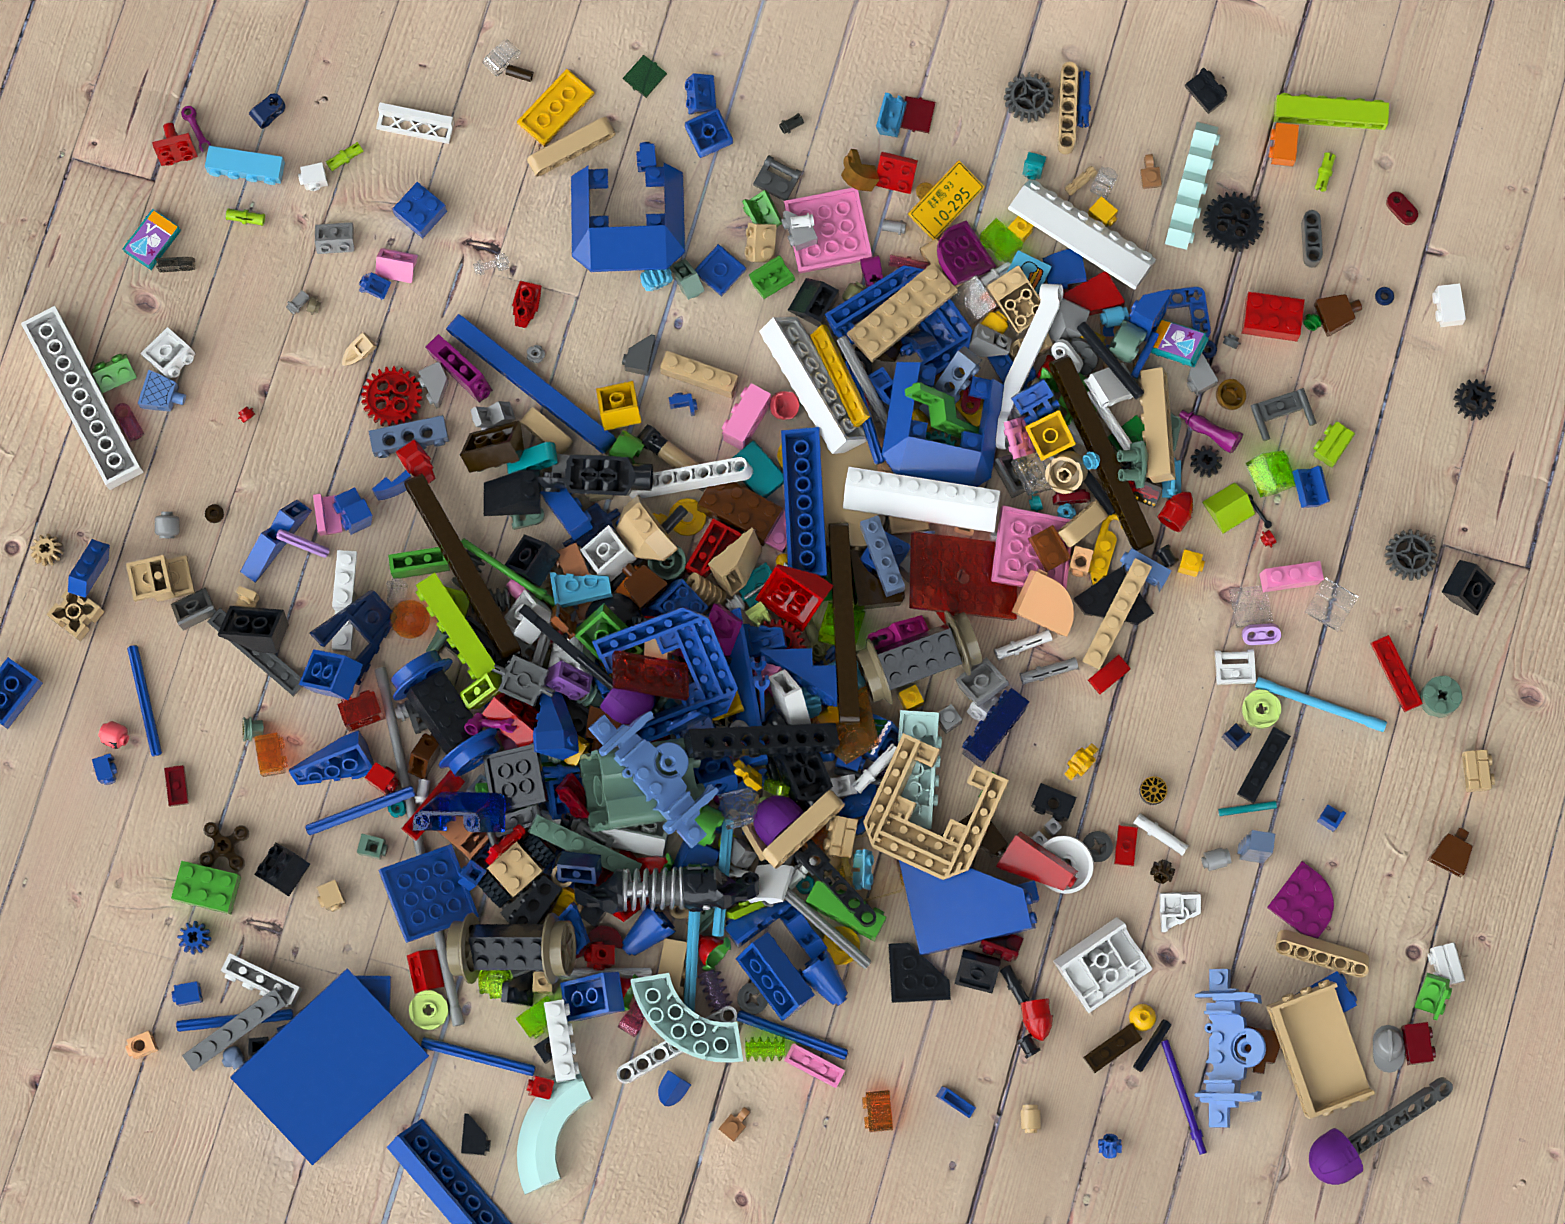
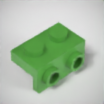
M764 190L750 200L744 199L742 201L744 212L750 216L752 223L776 224V228L782 224L781 217L768 191Z
M780 255L749 274L753 287L763 299L795 281L794 275L784 264Z
M117 354L109 362L105 363L103 361L94 365L92 374L102 393L137 378L127 354Z

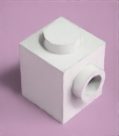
M322 162L300 167L301 174H298L300 185H304L306 190L317 191L320 187L328 186Z

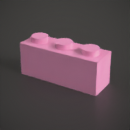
M1320 561L1267 568L1259 574L1263 592L1318 585L1324 580Z

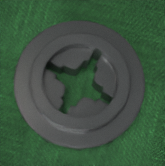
M1091 832L1083 840V843L1090 850L1094 862H1103L1112 854V840L1104 832ZM1095 840L1099 845L1105 844V846L1100 848V855L1097 850H1090L1095 845Z
M754 983L744 985L738 993V1004L746 1013H760L768 1005L767 1000ZM748 991L752 995L760 993L757 998L758 1006L754 1002L746 1004L750 999Z

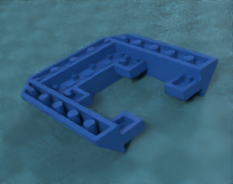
M664 163V167H645L646 187L664 186L665 213L646 214V226L609 227V216H590V189L608 188V169H589L588 165L572 175V257L590 272L668 269L685 253L682 171Z
M903 265L827 312L825 316L834 336L838 338L844 335L847 336V332L855 327L856 323L866 318L925 269ZM951 299L917 325L920 330L928 332L937 341L935 345L915 349V352L922 360L920 364L937 368L936 375L947 368L958 350L964 346L969 349L972 329ZM847 336L851 345H853V341ZM881 367L868 375L879 398L889 405L893 380L884 367Z
M897 362L881 453L893 473L978 487L989 480L994 463L997 425L1002 407L1004 385L995 379L989 380L972 376L968 396L984 399L979 433L963 431L960 447L925 440L928 423L912 420L914 399L905 396V389L917 382L933 387L937 368L920 364L921 362Z
M680 607L592 641L607 674L626 668L621 651L652 639H656L662 654L678 648L681 649L694 681L677 688L682 704L653 714L652 716L655 718L646 722L636 732L646 742L670 735L666 728L670 727L669 724L677 719L683 720L687 718L686 715L694 710L710 714L711 719L726 714L738 690L709 617L688 608Z

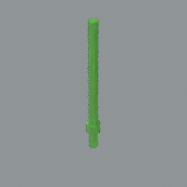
M465 538L462 539L461 542L466 549L535 594V597L540 601L544 600L551 606H555L554 598L547 594L548 591L542 587L538 588Z

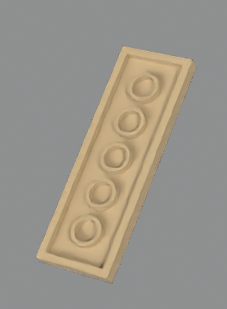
M932 263L847 332V336L873 362L953 297L958 290Z

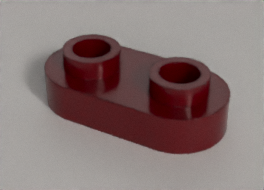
M1395 191L1389 194L1386 199L1388 209L1402 224H1414L1418 218V210L1401 192ZM1398 198L1400 202L1396 203L1393 199ZM1406 212H1411L1412 216H1407Z
M968 386L963 391L961 409L965 414L973 415L978 412L981 399L968 396ZM972 403L974 407L968 408L967 404Z
M1086 489L1075 490V493L1068 494L1056 492V495L1052 496L1053 505L1057 506L1064 505L1065 503L1083 504L1090 502L1091 497L1090 493L1086 492Z

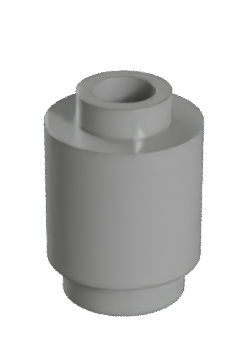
M1218 848L1204 852V857H1201L1204 869L1207 868L1209 871L1227 867V864L1231 863V857L1227 848Z

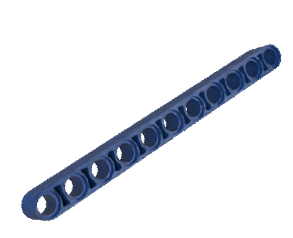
M458 314L447 326L446 330L453 337L599 452L605 454L617 440L609 431H604V427L463 316Z

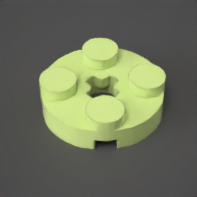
M1267 690L1251 692L1245 698L1242 705V715L1249 726L1258 729L1271 727L1277 722L1281 714L1279 699ZM1259 704L1267 708L1264 714L1257 712L1256 709L1259 707Z
M432 990L418 993L409 1005L411 1020L416 1026L424 1030L439 1028L448 1017L449 1007L447 1001L442 995ZM427 1005L434 1008V1012H431L430 1016L423 1012Z

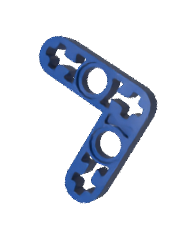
M1200 287L1171 290L1172 294L1168 309L1189 307L1192 329L1199 331L1200 323H1203V331H1207L1205 336L1209 338L1211 327L1204 290ZM1194 292H1197V295H1201L1198 300L1195 297H1190L1188 299L1189 302H1186V293H1188V297L1193 296ZM1180 294L1183 297V301L1181 303L1174 302L1172 299L1173 295ZM1202 310L1204 317L1201 319L1196 318L1194 311Z

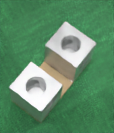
M1052 818L1031 839L1043 846L1044 843L1053 838L1062 829V826Z

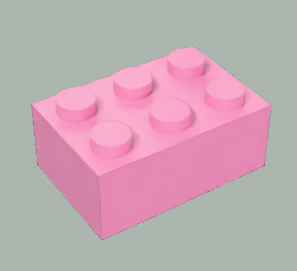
M752 383L748 388H744L740 396L742 397L740 403L734 405L730 420L726 419L722 426L723 440L739 450L748 445L767 412L771 400L769 392Z

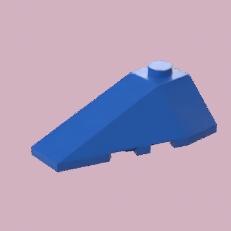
M555 691V693H552L554 694L553 697L542 693L539 701L541 706L540 712L536 716L538 723L533 731L534 752L564 760L579 753L578 735L562 693Z

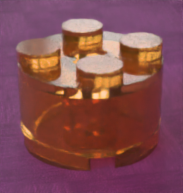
M410 599L398 602L391 610L390 624L398 635L413 639L421 636L428 629L430 616L426 607L420 602ZM412 614L414 622L411 621L410 624H407L405 617Z

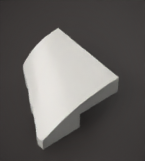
M1199 892L1159 893L1161 932H1167L1173 926L1180 925L1187 919L1201 914V894Z

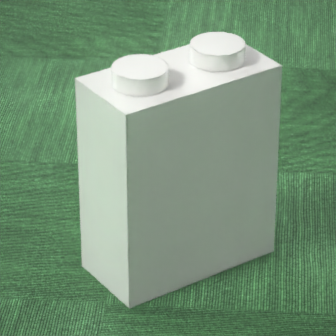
M784 669L769 676L777 711L784 718L785 722L788 725L811 724L802 689Z

